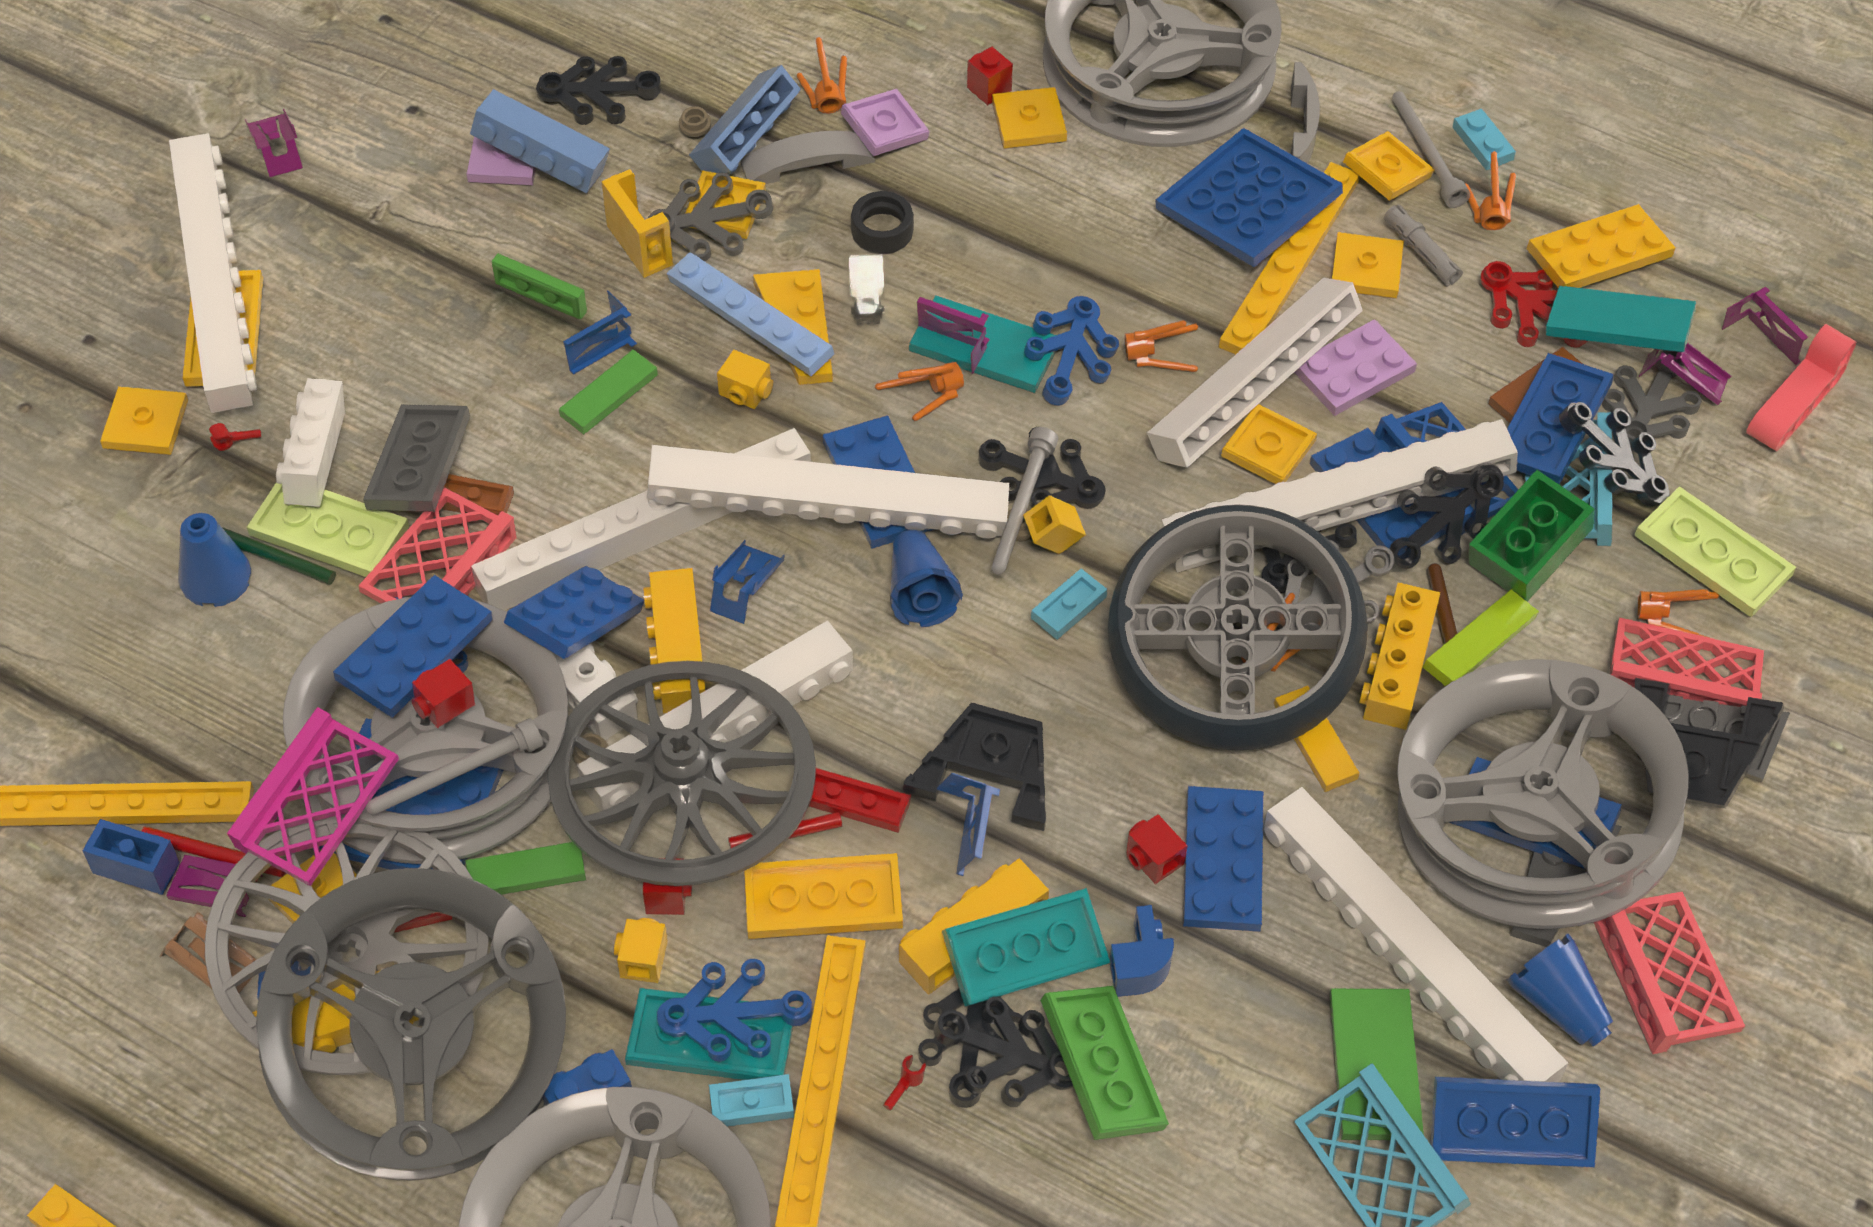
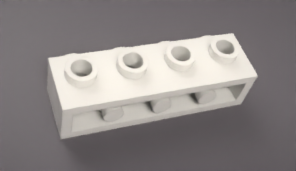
M307 378L304 392H298L297 415L291 416V438H286L284 441V463H278L276 481L277 484H282L284 504L320 507L345 414L342 381Z
M591 643L566 659L553 653L562 670L566 684L568 705L572 710L594 690L616 678L612 666L606 660L600 661L597 658ZM633 690L607 704L628 716L638 719L636 711L638 699ZM599 712L587 724V727L593 734L599 735L604 740H607L623 729Z

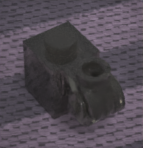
M883 255L849 256L850 297H856L854 307H851V315L856 320V325H863L864 323H867V325L870 323L880 324V319H883V314H885V306H881V301H879V296L884 294Z

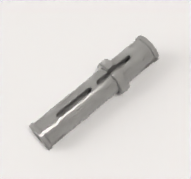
M1400 204L1392 206L1386 212L1384 220L1401 236L1400 239L1404 241V245L1413 248L1446 286L1453 285L1461 278L1463 271L1428 236L1422 223L1412 219Z

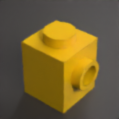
M737 350L731 352L717 372L719 395L730 399L738 405H745L756 409L762 398L766 399L773 388L770 364Z
M1050 495L1023 514L1033 543L1055 553L1061 554L1086 535L1075 506Z
M651 918L626 919L624 932L617 933L614 944V955L618 956L617 963L620 978L659 983L668 943L665 924Z

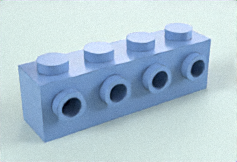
M782 65L760 73L691 151L689 156L701 170L714 173L724 172L728 175L732 174L738 168L740 160L756 147L758 139L773 127L775 119L791 106L790 102L799 93L801 88Z
M494 89L476 110L470 135L586 194L602 174L610 148Z

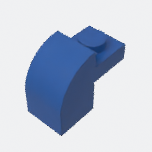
M1152 905L1136 907L1134 929L1137 942L1111 944V963L1109 965L1113 986L1118 997L1140 995L1153 991L1165 981L1169 974L1174 939H1163L1162 923L1160 919H1154Z

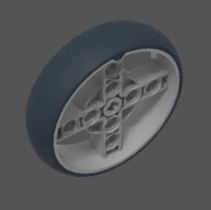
M1223 505L1205 508L1180 517L1161 528L1144 542L1126 564L1115 587L1109 610L1108 639L1112 660L1126 691L1133 701L1149 718L1173 735L1204 747L1220 750L1243 751L1272 747L1288 742L1316 727L1339 706L1351 689L1360 671L1367 645L1368 624L1362 592L1356 576L1338 549L1322 534L1301 520L1280 511L1253 505ZM1220 544V576L1203 584L1194 593L1188 604H1140L1152 581L1170 564L1191 552ZM1254 544L1278 550L1301 562L1322 581L1330 593L1334 604H1286L1283 596L1273 585L1262 578L1254 576ZM1238 555L1246 560L1241 563H1233L1229 558ZM1232 589H1241L1246 594L1234 597L1228 592ZM1165 622L1172 627L1166 631H1159L1155 628V625ZM1202 622L1209 627L1204 631H1197L1191 626ZM1276 622L1281 624L1283 628L1278 631H1271L1266 628V625ZM1313 622L1321 628L1316 631H1309L1303 625ZM1233 623H1241L1242 629H1234ZM1139 649H1188L1200 667L1210 674L1221 678V713L1195 707L1171 694L1148 670ZM1287 649H1337L1329 668L1309 691L1281 707L1255 713V677L1271 670L1280 661ZM1239 656L1244 658L1246 663L1237 666L1231 664L1228 660ZM1238 690L1244 692L1247 696L1242 700H1233L1228 695Z

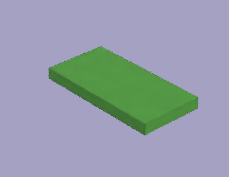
M1114 986L1045 993L1040 1001L1094 1140L1163 1131L1169 1124Z
M1331 988L1329 997L1337 1091L1359 1077V1072L1373 1063L1424 1135L1410 990ZM1360 1089L1346 1098L1344 1114L1366 1116L1368 1100ZM1373 1109L1371 1118L1381 1120ZM1342 1120L1340 1127L1341 1140H1361L1364 1124ZM1370 1125L1367 1140H1391L1392 1134L1388 1128Z

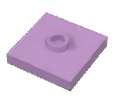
M897 89L842 105V116L873 156L928 139L930 131Z
M474 137L467 170L468 182L533 185L535 167Z

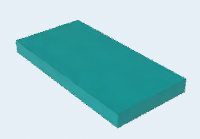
M1559 286L1546 325V336L1684 352L1696 311V301Z
M935 295L933 301L978 318L981 317L982 313L989 315L984 327H986L985 337L990 340L974 373L1033 393L1036 392L1056 351L1045 354L1040 360H1031L1025 355L1024 348L1031 337H1040L1044 340L1056 335L1051 333L1042 335L1037 333L1033 327ZM927 311L928 313L932 314L942 322L954 323L950 320H947L943 317H940L936 314ZM918 326L909 343V351L944 363L956 362L960 368L971 371V352L975 346ZM973 330V336L972 332L957 331L965 336L968 335L979 339L982 334L976 330ZM1034 346L1031 347L1032 349H1034V350H1036V351H1039V350H1040V349L1037 348V347H1034Z
M1087 888L942 930L965 1007L986 1001L991 997H1000L1111 963Z
M640 988L625 1056L626 1065L740 1080L785 1075L794 1026L787 1024L781 1016L740 1020L753 1031L763 1030L769 1034L771 1038V1051L762 1058L751 1056L744 1044L715 1022L699 1023L712 1035L724 1034L730 1039V1056L724 1061L717 1062L708 1056L707 1050L687 1035L673 1037L664 1033L658 1026L657 1011L659 1007L671 998H684L687 995L686 993ZM707 996L699 1006L713 1005L719 998ZM682 1012L670 1014L672 1019H679L683 1016ZM756 1040L752 1043V1046L755 1048H762L766 1045V1042L763 1040ZM720 1043L712 1047L716 1052H721L726 1048L724 1044Z

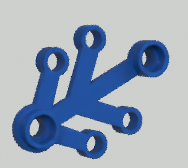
M1076 296L1069 301L1066 310L1054 314L1046 311L1037 313L1033 322V329L1037 333L1047 335L1053 328L1071 323L1070 331L1044 340L1040 337H1031L1024 348L1025 355L1031 360H1040L1045 354L1064 348L1056 374L1047 379L1043 388V397L1052 405L1065 404L1071 395L1072 384L1069 377L1077 353L1089 370L1088 374L1092 381L1104 383L1111 373L1110 364L1097 358L1083 336L1086 328L1097 343L1098 353L1103 357H1113L1119 347L1118 339L1111 334H1106L1098 322L1100 308L1089 297ZM1040 321H1044L1048 325H1043ZM1104 344H1109L1112 348H1108ZM1034 346V347L1039 348L1040 350H1039V351H1036V350L1032 349L1031 347ZM1095 369L1103 371L1104 374L1098 373Z
M749 959L741 967L742 975L713 1005L699 1006L712 990L721 988L726 982L724 967L720 963L711 962L703 967L702 979L684 998H671L659 1007L657 1023L659 1028L670 1036L681 1037L687 1035L707 1050L708 1056L712 1060L721 1062L726 1060L731 1054L730 1039L724 1034L712 1035L699 1024L715 1022L744 1044L751 1056L762 1058L771 1051V1038L769 1034L763 1030L753 1031L740 1020L781 1016L787 1024L801 1026L811 1018L812 1002L806 993L794 990L786 993L782 999L738 1003L753 986L760 985L765 979L764 964L758 959ZM758 969L760 973L756 976H749L747 971ZM712 972H717L721 975L716 980L707 978L708 974ZM800 1001L803 1005L799 1008H792L789 1006V1003ZM682 1012L683 1016L679 1019H672L670 1014ZM756 1040H763L766 1042V1045L762 1048H755L752 1046V1043ZM718 1043L726 1046L721 1052L714 1051L712 1047Z

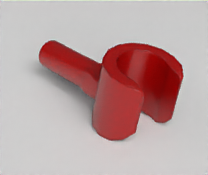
M223 423L214 424L209 428L212 435L210 440L214 447L220 451L229 449L233 442L239 440L261 438L260 429L229 432Z
M913 1055L904 1058L900 1073L901 1079L883 1104L890 1111L909 1087L920 1085L924 1079L925 1063L919 1071L909 1070L913 1061Z

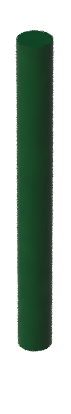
M222 527L243 551L328 585H331L335 580V571Z

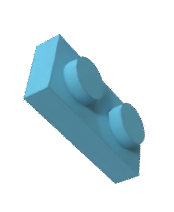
M1482 108L1454 118L1452 128L1485 170L1491 169V152L1493 151L1497 153L1498 166L1514 160L1516 151Z
M1080 569L1031 610V619L1058 640L1107 597V588L1083 569Z
M789 1074L709 1085L712 1115L722 1121L727 1127L794 1118Z

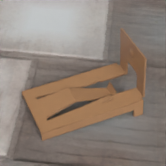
M197 911L195 916H190L175 937L168 942L159 957L164 953L212 989L207 967L175 942L177 937L187 927L199 936L194 938L188 948L195 951L205 961V943L203 941H205L207 921ZM229 939V957L244 967L257 960ZM229 962L231 975L233 977L238 972H240L242 968ZM251 978L236 987L238 993L243 990Z

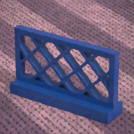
M1443 402L1397 419L1393 414L1381 417L1374 435L1388 452L1406 448L1415 442H1426V433L1442 437L1446 433H1457L1466 429ZM1438 415L1446 424V428L1430 424L1428 419ZM1408 427L1421 431L1420 437L1411 436L1405 428ZM1503 476L1504 485L1501 491H1504L1509 498H1491L1488 518L1495 516L1519 490L1507 476ZM1465 488L1441 494L1438 496L1456 497ZM1471 505L1465 508L1461 535L1466 533L1464 530L1465 522L1470 517H1473L1474 509Z

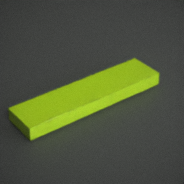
M1511 589L1427 658L1423 668L1443 685L1447 686L1456 679L1477 669L1534 621L1539 611Z

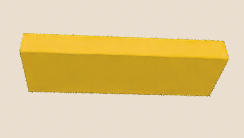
M1305 686L1276 697L1274 700L1275 708L1294 701L1309 691L1310 688ZM1327 718L1308 732L1294 738L1324 792L1358 780L1359 771Z

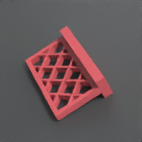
M444 488L435 512L424 511L360 583L358 586L359 591L381 604L396 600L394 597L401 599L403 596L414 595L426 583L424 571L446 568V575L442 580L468 596L475 587L471 565L508 549L516 539L514 517L503 511L496 515ZM447 502L460 508L461 514L439 517V511ZM483 520L489 524L483 531L472 533L468 531L467 522ZM463 523L465 534L443 537L442 527ZM438 528L440 538L418 542L417 536L422 530ZM467 543L468 549L463 555L447 558V546ZM442 548L443 559L422 562L420 551ZM416 552L418 563L396 566V560L400 555ZM420 572L421 584L400 587L398 576ZM395 577L396 588L381 591L373 587L380 579Z
M1619 617L1609 674L1634 688L1635 678L1669 683L1671 686L1669 695L1682 696L1683 699L1696 701H1716L1723 705L1741 707L1742 705L1747 706L1748 697L1762 699L1760 686L1764 650ZM1624 632L1637 634L1644 641L1633 644L1624 635ZM1664 641L1672 642L1680 649L1670 653L1661 643ZM1652 648L1660 658L1650 662L1641 651ZM1701 649L1711 651L1716 658L1706 661L1697 651ZM1631 656L1639 665L1620 660ZM1688 656L1697 666L1686 670L1678 659ZM1742 658L1754 661L1753 666L1743 670L1734 659ZM1724 664L1733 675L1723 678L1714 668ZM1668 665L1675 673L1658 670L1657 668ZM1704 673L1711 681L1694 677ZM1741 681L1749 690L1730 685Z
M1683 892L1640 899L1623 911L1594 922L1652 1054L1667 1052L1671 1045L1737 1033L1744 1029L1745 1024ZM1675 905L1681 918L1679 924L1660 915L1661 907ZM1635 912L1648 919L1649 922L1645 930L1631 924L1626 914ZM1654 923L1674 933L1669 944L1649 934ZM1678 937L1693 944L1696 950L1694 958L1674 947ZM1644 943L1664 953L1660 964L1645 956L1642 950ZM1669 956L1689 967L1685 978L1665 968ZM1694 970L1709 978L1712 984L1710 992L1690 981ZM1659 977L1680 987L1675 998L1660 990L1657 983ZM1685 990L1705 1001L1700 1012L1680 1002ZM1710 1004L1724 1011L1729 1022L1719 1023L1706 1016L1705 1014ZM1675 1011L1694 1020L1693 1029L1679 1031L1673 1018Z

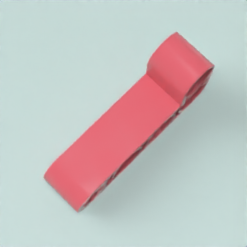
M1825 324L1814 337L1805 359L1753 417L1746 430V434L1774 451H1778L1840 380L1857 342Z

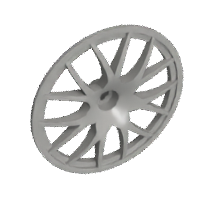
M336 816L314 821L317 838L333 834L338 827ZM356 820L345 837L368 838L381 841L373 850L356 878L354 877L343 843L341 842L335 850L342 873L343 885L360 877L373 874L391 844L410 851L424 860L419 868H433L434 870L447 871L472 879L468 870L457 856L426 831L390 830ZM309 823L287 828L290 845L312 839ZM281 830L266 837L258 846L267 851L284 847ZM247 852L226 877L214 899L205 934V961L215 999L225 1017L240 1035L258 1049L257 1016L255 1017L245 1005L236 987L255 975L266 971L267 965L285 933L232 925L236 911L247 892L280 903L298 915L304 913L320 897L317 896L311 886L296 878L294 880L300 895L273 886L254 883L272 865ZM291 853L294 866L300 868L295 854ZM399 910L378 914L348 927L327 944V957L346 967L370 975H375L377 971L395 964L465 954L462 966L464 967L487 955L489 941L488 936L484 932L464 921L466 943H400L392 936L397 926L416 917L435 912L427 910ZM230 935L274 948V950L255 960L232 977L229 965ZM349 947H354L358 957H351L349 962L343 961L340 951L347 952ZM298 960L311 966L310 973L314 970V965L309 960ZM484 971L461 984L468 997L477 992ZM327 972L321 982V985L330 990L344 984L355 993V997L360 991L355 986ZM310 995L305 1046L302 1047L293 1043L300 1070L326 1075L372 1073L358 1058L355 1050L354 1053H329L312 1050L316 1024L324 1001ZM402 1019V1021H405L404 1029L411 1031L414 1026L409 1021Z

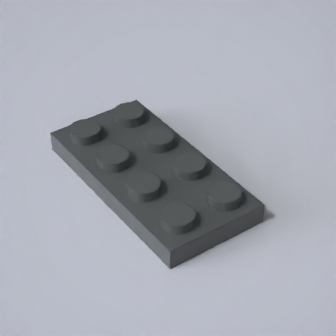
M401 404L363 498L366 510L435 512L470 419L468 406Z

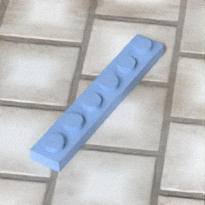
M691 252L667 272L671 283L810 376L834 355L832 345Z

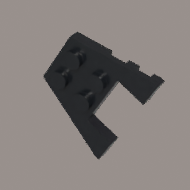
M1635 678V689L1651 700L1665 715L1671 690L1670 684ZM1748 697L1740 735L1671 723L1682 743L1687 760V802L1726 809L1784 711V704L1782 702ZM1645 767L1648 792L1650 795H1653L1652 781Z
M971 702L945 732L943 740L933 751L927 753L922 759V764L913 775L910 773L904 781L903 792L936 801L939 793L937 787L943 782L947 769L1019 788L1021 790L1012 812L1011 822L1044 831L1046 827L1043 723Z

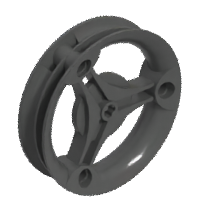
M404 868L369 874L352 880L317 900L299 916L277 945L267 965L257 1004L256 1024L259 1058L269 1093L281 1115L305 1143L332 1162L360 1174L389 1180L415 1181L453 1174L484 1160L491 1149L514 1131L529 1115L534 1113L542 1102V1096L547 1090L559 1062L566 1028V1006L560 973L548 945L534 924L517 906L488 886L465 876L434 869ZM399 910H427L450 915L473 925L492 939L490 953L455 971L446 972L426 963L406 962L387 967L375 975L354 970L327 957V944L339 933L361 920ZM513 951L520 952L526 957L527 963L519 968L512 967L507 963L505 956ZM305 959L314 965V970L308 975L300 976L292 971L291 966L294 962ZM493 966L499 979L468 997L461 984ZM327 972L360 989L355 1000L352 1001L321 985L325 973ZM509 987L511 990L525 995L528 1001L530 1027L523 1063L512 1085L493 1108L470 1125L449 1133L446 1129L433 1123L432 1101L435 1080L449 1073L465 1055L474 1028L473 1013L491 997ZM310 995L328 1003L350 1020L351 1042L358 1058L373 1074L390 1082L396 1110V1126L390 1128L381 1137L362 1132L340 1120L317 1099L305 1081L296 1060L293 1046L292 1014L294 1005L305 1000ZM413 1016L418 1017V1026H422L421 1028L414 1026L411 1031L404 1029L405 1021H402V1019L409 1021ZM423 1084L424 1121L414 1120L405 1122L404 1085ZM413 1136L423 1139L427 1147L425 1152L416 1156L408 1154L403 1147L406 1139Z

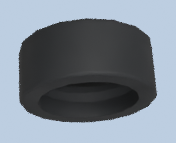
M877 191L864 195L853 205L851 232L853 240L860 248L876 254L895 253L904 248L912 239L914 214L911 204L904 197L894 192ZM879 214L892 215L902 222L898 227L887 231L872 230L863 224L867 218Z

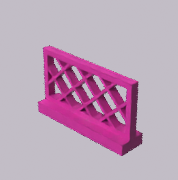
M317 707L229 829L227 835L238 850L245 854L250 852L311 886L363 812L367 803L372 799L398 762L399 757L396 753L333 720L330 713ZM336 734L350 741V752L329 756L328 746ZM356 744L359 745V746H361L362 749H358V750H357V749H356ZM375 754L384 759L377 771L361 773L359 758ZM353 760L357 776L334 781L331 765ZM326 767L329 783L307 788L305 778L309 772ZM358 784L360 796L357 800L340 806L337 789ZM331 791L334 808L312 813L309 797ZM304 798L307 814L285 820L283 809L287 803ZM347 813L346 816H345V817L343 818V820H342V815H341V814ZM336 816L338 827L334 833L317 838L314 821ZM309 823L312 839L290 845L287 828ZM281 830L284 847L267 851L258 846L266 833ZM314 848L315 860L306 872L294 866L291 853ZM286 855L287 861L283 860L279 856Z

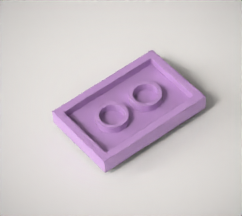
M1374 319L1319 349L1294 373L1324 406L1336 416L1414 373L1417 363Z

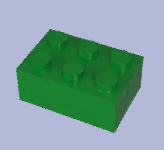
M1536 470L1469 544V564L1505 590L1510 591L1512 589L1528 602L1591 532L1594 524L1595 508Z

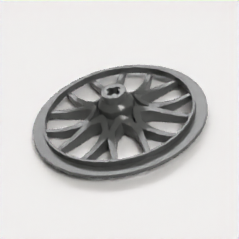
M672 661L648 665L613 678L594 690L568 716L560 747L548 768L549 794L554 812L568 837L585 855L599 865L624 877L656 885L670 886L698 885L728 878L757 865L772 855L788 840L805 816L812 799L816 776V760L812 740L802 718L790 702L776 689L755 676L726 665L701 661ZM670 679H690L692 713L688 725L681 729L664 727L657 713L652 683ZM697 679L718 682L738 689L702 719ZM645 685L650 725L628 716L607 704L619 696ZM748 694L773 713L759 726L740 738L725 743L710 739L717 728ZM599 712L635 736L647 747L636 753L615 752L580 737L591 719ZM780 722L789 738L793 753L766 752L751 749L763 740L775 725ZM575 746L592 758L609 766L606 769L569 780L570 762ZM794 765V775L789 791H771L748 787L729 779L726 775L732 769ZM633 781L641 784L640 789L623 802L587 816H583L572 794V791L624 782ZM703 801L720 804L753 836L742 844L722 852L712 839L701 818L700 809ZM742 803H783V805L772 820L762 829ZM670 805L676 814V826L665 859L644 856L630 851L653 813ZM633 816L620 846L608 840L593 827ZM689 827L711 856L676 860Z

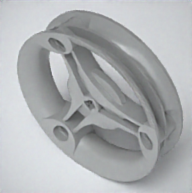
M1133 0L1047 1L1043 67L1048 85L1056 88L1060 104L1071 115L1091 129L1108 137L1151 147L1187 146L1210 141L1237 129L1258 112L1271 92L1276 72V54L1282 32L1281 16L1276 0H1219L1242 19L1245 24L1243 29L1227 28L1202 22L1200 18L1189 10L1176 5L1165 4L1161 0H1136L1139 7L1136 6ZM1089 3L1099 5L1116 4L1123 16L1115 27L1113 39L1114 50L1118 59L1108 70L1097 67H1082L1077 61L1070 45L1072 24L1078 14ZM1200 66H1237L1241 72L1226 87L1196 98L1152 100L1134 96L1144 86L1156 79L1181 77ZM1132 70L1133 72L1130 74V76L1127 79H1124V77Z
M411 597L388 601L349 617L327 632L309 650L294 672L284 701L283 731L287 748L315 709L319 707L325 710L332 695L341 685L335 680L333 671ZM477 600L475 601L492 612V621L465 647L497 658L515 671L526 683L537 707L538 717L533 719V722L541 735L543 746L527 752L526 749L519 752L516 749L482 765L515 773V776L498 791L472 805L458 810L429 815L401 814L386 810L371 815L365 808L357 821L390 830L426 831L442 842L459 860L489 851L505 843L523 831L546 809L551 802L548 768L560 747L568 718L566 684L554 654L504 623L506 611ZM475 694L474 706L439 728L428 717L422 719L417 714L412 705V699L393 718L376 708L371 721L372 737L370 740L396 753L399 757L398 762L379 789L407 775L421 777L510 736V731L516 728L487 718L482 704ZM375 754L359 758L361 773L377 771L384 759ZM353 760L331 765L334 781L357 776ZM326 767L311 770L305 778L307 788L329 783ZM358 784L337 789L340 806L357 800L360 796ZM331 791L309 797L312 813L334 808ZM345 837L342 840L347 846L371 855L381 842L380 840ZM394 844L390 845L382 857L384 860L400 863L422 864L424 860L412 852Z
M1546 659L1517 660L1487 666L1456 679L1438 691L1419 710L1409 725L1402 741L1398 759V820L1400 831L1410 857L1423 876L1440 893L1472 913L1496 922L1524 928L1556 929L1593 923L1632 906L1646 896L1670 868L1680 846L1684 826V809L1688 794L1686 756L1675 729L1660 709L1640 691L1611 674L1577 663ZM1541 709L1548 710L1553 720L1547 731L1536 742L1519 744L1503 751L1490 763L1485 771L1459 777L1442 778L1434 767L1441 752L1458 734L1483 719L1511 711ZM1564 730L1575 734L1569 748L1558 744ZM1617 734L1632 747L1644 763L1652 781L1654 794L1651 817L1643 834H1625L1615 837L1596 815L1600 792L1599 781L1592 766L1582 757L1584 746L1589 737H1607ZM1462 820L1495 822L1504 831L1518 838L1536 842H1553L1578 860L1587 872L1561 878H1533L1506 873L1481 863L1461 850L1443 831L1445 822ZM1580 830L1597 846L1595 850L1578 833Z
M609 1087L576 1093L556 1100L529 1115L514 1131L499 1141L481 1163L470 1183L459 1220V1227H500L505 1212L517 1191L545 1162L578 1144L614 1136L622 1151L606 1185L594 1188L577 1198L563 1214L558 1227H678L670 1207L661 1197L655 1194V1185L661 1159L676 1156L683 1151L702 1162L720 1181L733 1207L737 1227H771L769 1201L764 1182L757 1165L739 1138L722 1121L698 1105L669 1093L637 1087ZM645 1129H656L654 1133L649 1135L639 1133ZM634 1156L647 1159L641 1186L627 1184Z

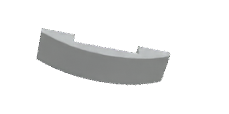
M1295 62L1291 83V107L1304 108L1303 133H1293L1290 154L1308 164L1316 141L1320 103L1316 85L1310 73L1302 62Z
M819 131L788 137L768 144L742 158L741 165L746 179L769 184L779 182L780 172L835 161H841L843 169L875 163V158L855 132Z

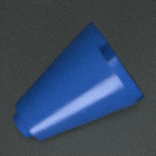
M206 513L190 515L183 521L180 528L178 582L183 594L191 602L203 606L202 603H214V606L218 607L237 600L249 586L248 580L251 574V566L247 557L213 516Z
M919 530L902 532L893 542L890 604L894 615L904 624L909 625V621L920 623L921 627H930L944 622L954 615L957 611V603L960 599L962 601L963 593L960 582L925 533Z
M1566 934L1562 940L1558 939L1524 964L1525 969L1520 973H1513L1507 979V982L1516 992L1580 1045L1589 1041L1592 1047H1594L1612 1033L1608 1028L1613 1023L1610 1013L1575 941L1569 934Z

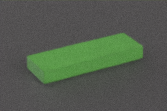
M499 253L492 260L496 284L577 319H582L587 313L584 289Z
M635 350L630 351L559 408L560 417L584 435L658 375L657 367Z
M573 842L465 860L466 869L473 880L488 886L501 895L586 880L582 851Z

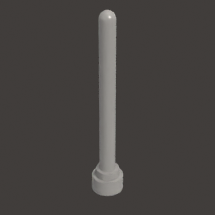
M1401 91L1395 92L1392 100L1442 183L1441 196L1449 208L1462 206L1470 198L1469 189L1464 181L1452 176L1404 93Z
M1036 427L1032 430L1029 437L1028 446L1031 456L992 564V571L995 574H1002L1006 570L1024 518L1023 514L1026 513L1043 461L1055 451L1058 435L1048 428Z
M528 718L516 724V729L510 731V736L371 799L365 807L366 811L371 815L378 814L516 749L519 752L525 749L527 752L543 746L541 735L533 720Z

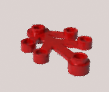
M1494 261L1489 263L1481 272L1480 282L1484 288L1492 292L1494 309L1490 319L1491 324L1500 329L1507 328L1510 325L1513 313L1507 307V293L1517 301L1520 323L1517 342L1523 347L1534 346L1537 342L1539 331L1534 325L1533 313L1548 322L1552 308L1546 304L1554 303L1558 291L1551 290L1554 282L1544 270L1537 272H1512L1511 267L1505 262ZM1519 285H1533L1536 290H1525ZM1563 338L1565 343L1573 348L1581 347L1588 342L1585 340Z

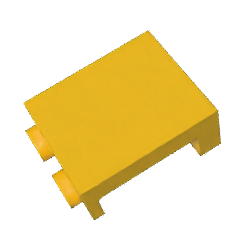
M629 169L601 181L607 227L643 278L673 266L669 220L663 212L644 220L638 211L634 173Z

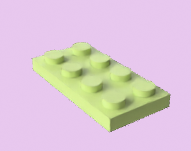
M276 482L248 524L247 530L249 536L367 577L408 530L409 523L407 518L385 510H366L364 503L328 490H324L320 507L284 504L282 484H277Z
M1680 486L1637 527L1635 532L1637 538L1750 617L1793 576L1796 566Z

